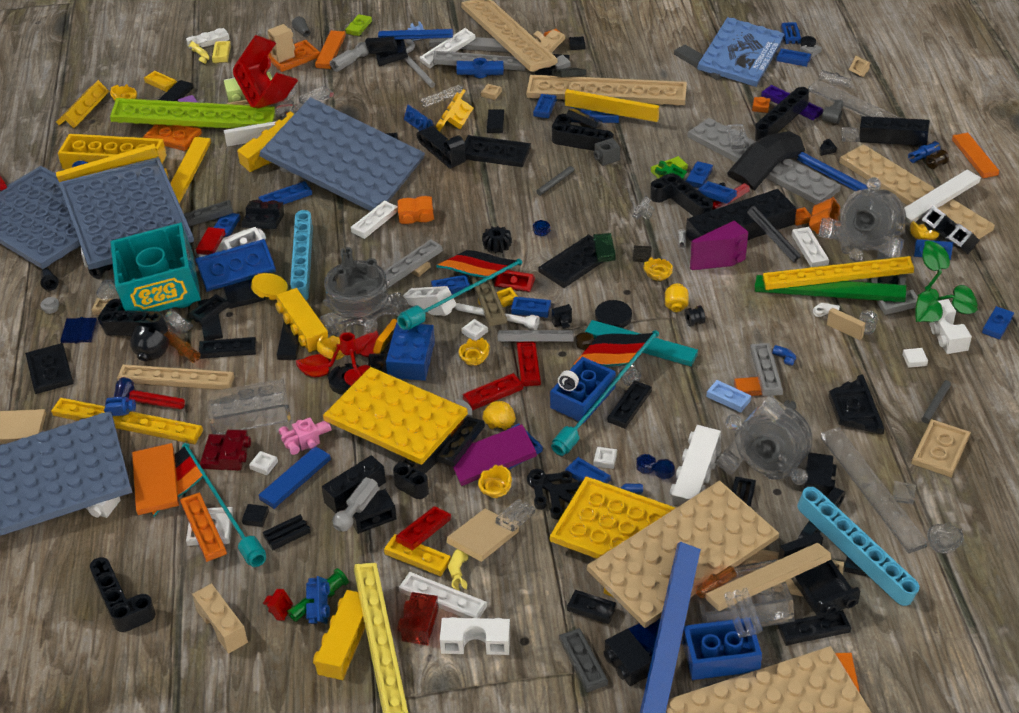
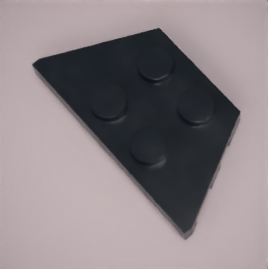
M863 374L858 375L857 380L851 383L847 381L842 386L829 391L828 397L839 425L884 434L885 428Z

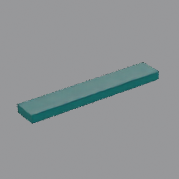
M591 320L585 332L593 334L594 339L598 335L641 334ZM654 338L642 353L692 367L698 355V349Z

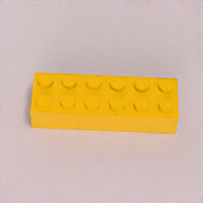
M68 134L58 151L62 169L72 168L73 163L76 161L89 163L151 144H155L162 164L167 154L163 139Z

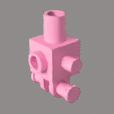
M307 418L292 424L293 430L291 431L286 426H283L278 432L282 435L281 440L285 447L290 449L292 455H296L300 449L301 451L308 448L313 449L316 445L320 444L319 435L331 431V426L326 421L314 424L311 418Z

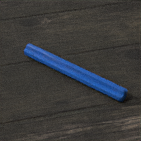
M453 29L379 31L378 38L394 37L395 40L453 38Z
M804 152L798 155L797 160L862 195L868 193L869 187L862 182Z

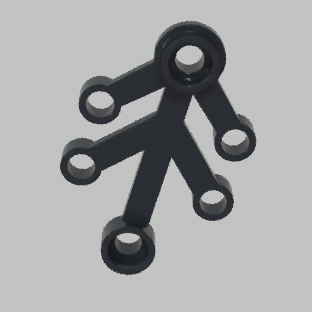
M533 469L527 475V483L535 491L534 507L542 510L547 506V500L543 496V487L550 492L552 505L550 513L551 517L555 520L560 519L563 515V508L560 506L559 497L570 503L574 496L568 493V491H577L583 480L571 483L572 473L569 471L545 474L541 469ZM560 481L562 484L554 485L551 482Z

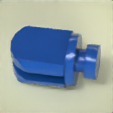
M128 397L107 398L105 401L104 412L111 411L112 416L127 415L130 411L136 410L135 400H129Z

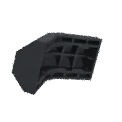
M787 131L770 134L759 139L748 147L727 172L728 177L741 184L746 183L750 186V189L755 191L778 163L784 159L798 157L801 152L805 151L801 137Z

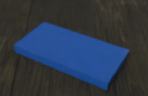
M265 239L195 258L206 292L253 279L255 275L260 273L276 272Z

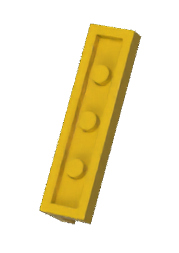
M97 80L56 123L60 125L66 120L75 128L109 93V90Z

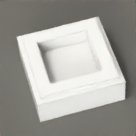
M473 319L461 328L462 334L472 340H478L488 332V327Z
M923 348L903 350L902 355L908 368L927 366L928 360Z
M597 447L593 466L614 469L617 449Z
M260 451L249 466L253 471L268 475L278 463V459L276 456Z

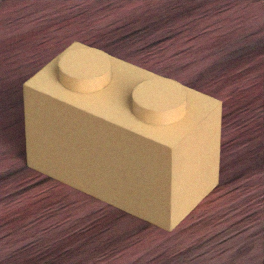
M284 24L269 29V40L276 42L271 51L272 57L278 63L295 57L292 30Z

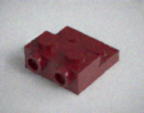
M227 429L226 435L209 434L200 461L202 469L241 471L243 463L247 460V448L251 446V436H248L247 430Z

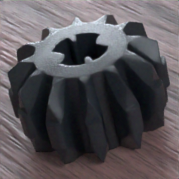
M499 225L485 229V233L482 236L484 249L488 250L489 253L495 252V254L509 250L512 243L510 230H506L505 227L500 228Z

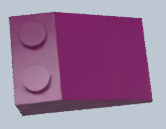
M732 221L692 240L690 269L701 270L730 267L746 260L748 231L736 221Z

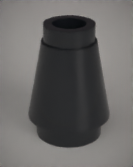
M48 268L41 271V287L48 291L56 289L59 280L55 274Z

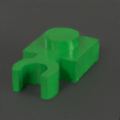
M661 160L658 165L659 167L655 169V173L658 175L674 173L684 179L687 173L686 170L674 164L669 167L666 162Z

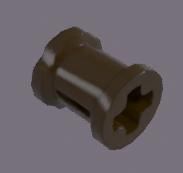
M943 149L937 151L934 155L930 154L926 157V164L931 169L949 162L948 153Z

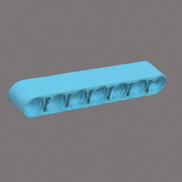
M300 210L295 214L290 284L291 289L297 288L304 299L307 300L310 288L313 225L311 213L307 210Z
M814 487L805 488L798 501L797 507L799 511L893 600L903 606L910 605L919 591V583L823 493Z

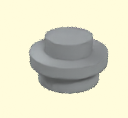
M53 297L45 298L40 304L41 309L47 314L55 313L59 308L58 299Z

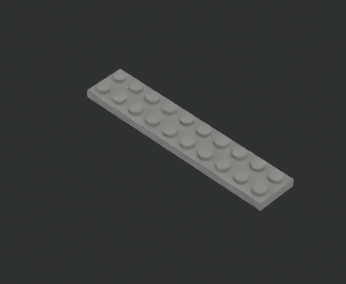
M711 118L706 119L688 131V138L734 162H737L748 147L756 142ZM784 159L778 163L766 177V179L814 204L831 198L841 189L840 184L791 159Z

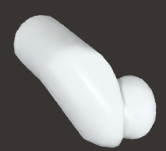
M820 303L814 307L813 314L817 317H822L828 314L831 308L839 310L840 306Z

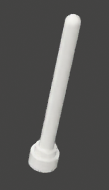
M457 303L454 307L458 311L485 316L482 308L460 303ZM505 313L507 321L524 324L529 330L538 329L539 316L530 315L522 317Z

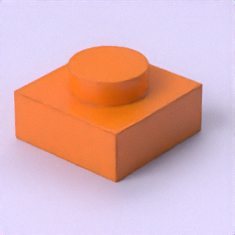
M754 97L752 111L768 113L770 98Z

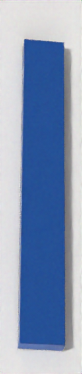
M679 542L676 547L640 713H666L701 550L683 542Z

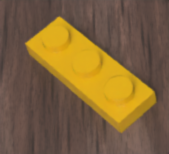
M396 534L393 535L384 548L385 555L440 577L448 567L451 559L450 555L422 544L411 550L396 542Z

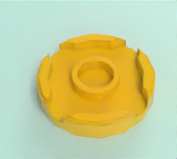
M272 273L257 274L251 282L252 291L261 298H264V296L269 297V300H277L276 295L288 290L287 282L280 276Z

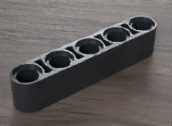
M806 87L796 88L755 124V140L758 141L767 135L778 133L800 114L809 104V89Z

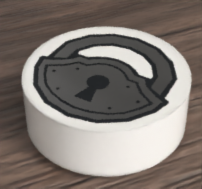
M563 371L558 377V384L567 391L574 390L579 383L578 376L572 371Z

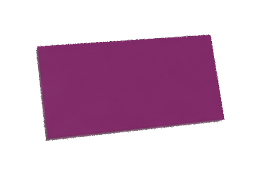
M523 424L472 443L455 467H452L460 485L463 486L478 480L482 471L489 470L494 465H502L509 468L536 457L537 453Z

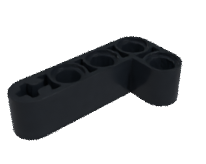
M564 113L559 114L552 125V142L557 145L595 151V143L611 138L614 139V134L611 131L572 125L571 117Z
M433 126L417 132L419 143L448 168L451 169L465 163V143L460 135L448 139Z
M669 173L651 182L650 199L653 202L660 203L671 198L692 216L713 210V202L677 174Z
M118 298L110 300L98 316V321L106 335L131 336L134 328L138 326L149 328L148 331L155 333V330L163 335L168 332V326L161 312L125 311L121 300Z
M451 433L422 465L404 457L394 466V483L399 490L415 499L427 497L429 487L428 477L425 473L438 462L436 457L450 440Z
M99 557L90 563L94 582L117 631L127 632L155 618V609L149 595L139 594L126 600L107 558Z

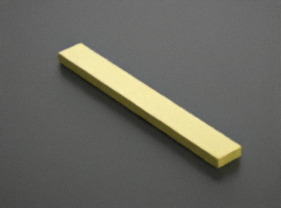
M377 563L355 564L354 573L382 712L408 713Z

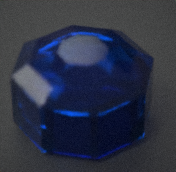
M544 220L535 221L533 224L534 234L538 236L548 235L550 224Z
M641 454L636 458L637 470L642 474L652 473L656 469L655 457L650 454Z
M662 459L657 461L654 471L657 477L669 479L675 474V466L672 461Z

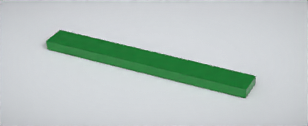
M757 275L755 282V292L905 302L907 285L840 281L766 290L763 275Z

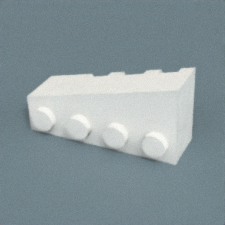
M697 425L695 431H691L688 440L689 448H685L682 456L683 465L679 466L676 472L677 482L672 484L669 493L672 496L673 505L680 506L705 490V485L703 484L709 483L711 469L715 468L716 458L721 453L720 430Z

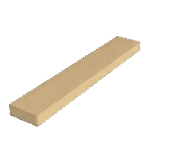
M123 364L117 380L119 383L230 390L234 379V372Z
M815 543L706 593V600L718 611H721L831 560V553L819 543Z

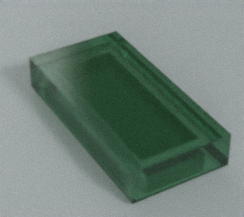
M611 233L593 234L598 262L616 261Z

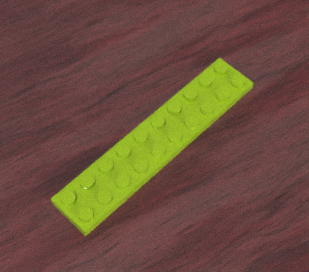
M116 98L110 120L111 122L233 129L274 122L276 107L266 106L256 109L250 105Z

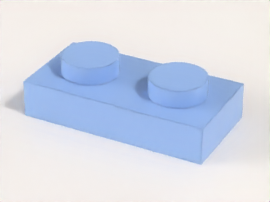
M718 380L708 389L706 396L740 413L751 401V395Z

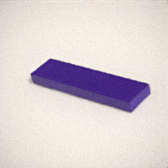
M770 85L762 91L761 96L770 98V101L779 104L790 93ZM809 102L800 115L815 120L823 114V108Z

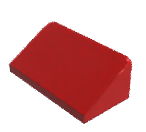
M507 270L497 275L495 287H511L514 290L530 292L535 276L534 274Z

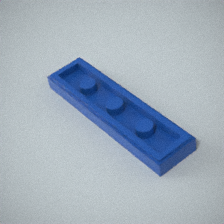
M315 446L258 495L259 500L275 509L331 460L330 454Z

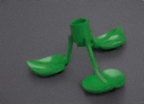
M925 241L922 253L924 264L931 271H937V274L925 287V291L917 295L916 322H936L940 320L943 315V309L938 301L949 298L953 299L952 306L959 313H975L978 310V304L974 293L969 287L958 285L953 290L954 295L950 294L939 297L936 289L931 288L942 273V269L949 267L950 259L947 251L941 245L933 241Z

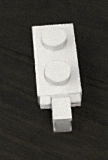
M218 28L215 31L188 37L186 41L187 46L193 41L203 48L214 45L216 41H228L230 38L224 28Z

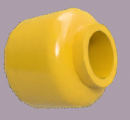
M672 284L665 290V306L673 312H680L688 307L689 292L682 284Z

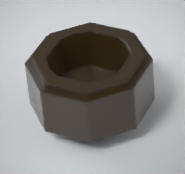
M581 332L576 336V345L582 350H586L594 341L593 334L589 332Z

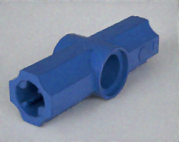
M476 58L473 61H457V75H474L476 78H485L487 75H504V62L487 61L485 58Z

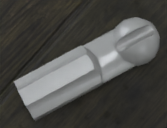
M359 42L353 50H347L330 61V66L335 72H339L354 63L358 57L367 56L369 51L366 43Z
M365 477L346 501L348 505L346 510L339 511L333 516L332 523L336 530L344 532L352 527L355 512L361 513L380 489L375 480Z

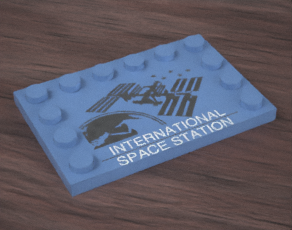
M727 17L698 63L697 69L708 73H717L722 77L757 87L781 45L785 34L777 30H770L763 26H756L749 22Z

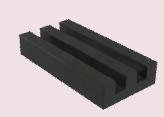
M552 69V75L558 77L585 76L587 69Z

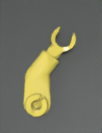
M191 41L188 47H192V51L197 52L201 56L199 61L206 64L207 60H209L208 52Z
M459 549L454 551L448 564V569L453 579L451 585L458 591H460V582L461 586L467 589V582L461 577L462 572L460 568L462 563L468 560V554Z

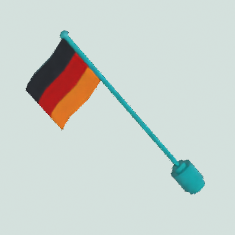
M466 250L437 264V268L450 269L484 279L424 310L415 305L401 312L397 317L399 327L403 330H410L424 323L426 312L516 265H522V260L500 258L483 252Z
M657 330L645 334L598 335L576 360L573 366L581 357H585L603 366H626L576 426L563 427L552 440L551 449L557 455L564 456L568 454L580 440L578 428L651 341L659 336Z
M184 443L182 449L175 454L178 497L189 491L204 478L242 538L238 544V550L246 563L252 567L261 566L266 561L264 548L255 536L246 537L190 450V444ZM155 511V512H151V513H152V515L155 517L156 514H157L159 511Z

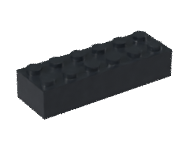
M775 189L687 218L686 236L692 242V240L732 221H736L748 231V240L766 234L747 213L751 206H756L777 230L795 225L797 208L779 189Z

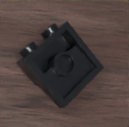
M261 200L249 201L245 208L246 215L242 220V228L277 229L284 216L283 202L276 200L262 202Z

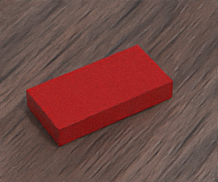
M208 227L196 248L197 254L209 255L215 253L226 234L225 229Z

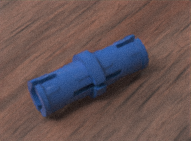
M934 141L927 146L919 147L914 152H910L908 158L914 156V158L910 159V162L915 163L922 158L926 159L928 155L939 151L940 146L934 147L939 143Z

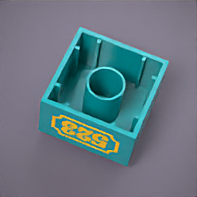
M182 222L110 241L115 288L125 311L159 312L174 307L185 308L193 302L201 300L194 254Z

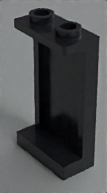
M817 532L780 545L778 560L815 543H819L822 546V535ZM832 560L791 578L818 618L826 615L831 616L845 608H852L859 602L860 589L858 587L851 588Z

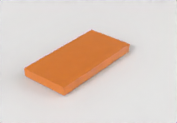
M169 443L132 452L137 514L142 515L179 506L173 444Z

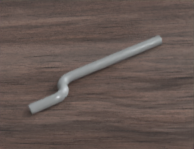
M404 39L409 45L406 47L408 54L414 50L415 43L411 39ZM409 56L404 58L431 88L435 86L432 79Z

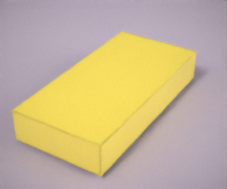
M230 41L215 42L212 55L213 63L228 62L231 48Z

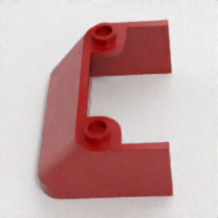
M258 35L253 37L233 68V75L249 105L256 109L284 101L298 82L296 78L278 72L270 81L266 74L271 67V60L268 55L276 45V42Z

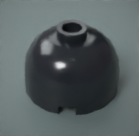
M138 326L134 328L130 338L132 351L142 361L159 359L166 352L169 346V339L156 330L155 333L148 331L149 328Z

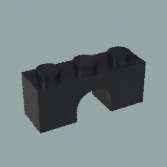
M934 206L922 218V221L929 228L938 232L939 235L949 242H953L956 247L966 254H969L980 241L971 231L961 224H956L945 213Z
M370 455L322 486L324 503L335 513L343 511L347 508L346 501L365 477L375 480L378 483V487L386 483L384 466Z

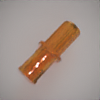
M729 566L716 575L710 574L707 580L695 586L696 594L701 599H704L706 593L721 587L736 577L737 572L732 566Z

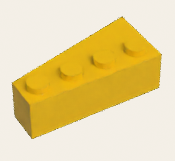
M290 111L283 120L279 119L276 121L272 128L262 131V134L257 139L253 138L237 150L239 163L249 172L271 163L259 156L260 151L288 122L294 113Z

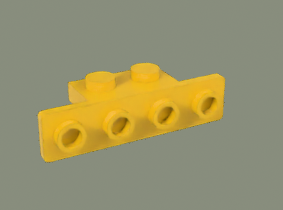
M463 89L461 93H456L452 99L453 101L447 107L448 110H445L435 126L438 128V131L443 128L446 121L458 129L462 128L474 109L461 99L466 90Z

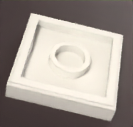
M222 507L207 508L223 544H230L232 522ZM227 507L233 516V507ZM188 524L187 546L199 545L190 524Z

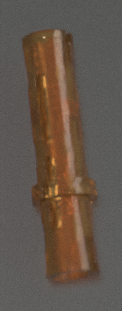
M168 328V332L164 335L169 339V344L178 351V354L185 356L192 363H195V360L198 361L200 353L193 349L189 342L183 341Z

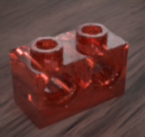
M416 592L411 593L409 601L406 600L404 604V617L400 618L398 623V632H401L403 642L422 645L429 644L439 612L438 596Z

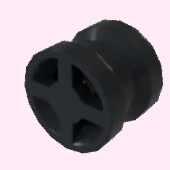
M701 305L696 306L695 309H685V319L689 327L694 326L695 323H705V312Z

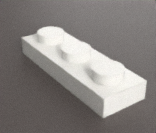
M383 201L351 226V232L365 239L398 213V206Z
M809 227L792 230V237L810 267L829 265L827 255Z

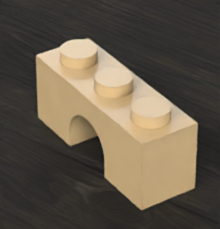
M212 583L192 594L197 612L206 624L211 623L218 641L228 654L248 643L243 624Z

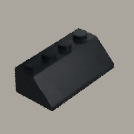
M861 116L859 142L927 146L930 120Z

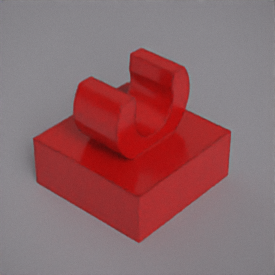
M276 589L273 596L268 595L265 598L263 604L267 605L269 608L268 612L272 613L276 620L284 621L288 614L287 611L291 609L293 602L284 589Z

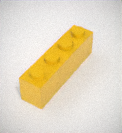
M297 288L276 295V309L279 314L282 313L285 323L291 324V331L294 336L298 335L300 345L302 347L305 346L308 352L317 350V342L321 336H324L325 339L328 338V331Z
M346 590L344 597L339 599L336 615H332L330 628L322 637V646L314 655L313 664L316 666L317 675L343 680L366 627L359 593L351 590Z

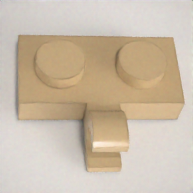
M552 30L546 37L539 31L533 34L536 40L551 53L565 40V35L556 30Z

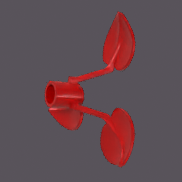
M378 331L356 339L353 333L344 332L339 337L340 344H336V350L331 362L330 359L323 355L316 354L296 360V365L307 376H325L329 373L328 367L333 366L340 350L344 355L351 356L354 369L346 371L344 380L348 385L352 386L370 368L368 365H362L357 368L354 352L357 355L360 353L364 357H369V354H375L373 349L379 337Z

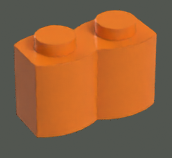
M420 196L415 199H399V222L401 224H412L416 221L430 222L434 220L432 197Z
M834 197L813 206L809 226L816 234L836 227L838 224L840 205Z

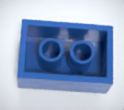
M396 322L386 359L387 374L398 379L426 381L435 344L434 325L420 324L410 330H403Z
M581 357L569 370L574 372L579 379V383L574 390H564L557 383L550 391V408L577 421L582 419L616 378V371L585 357ZM615 386L609 391V393L604 397V399L599 403V405L594 409V411L601 405V403H602V402L609 396V394L615 389Z
M752 618L684 626L682 644L691 680L745 674L761 669L762 652Z

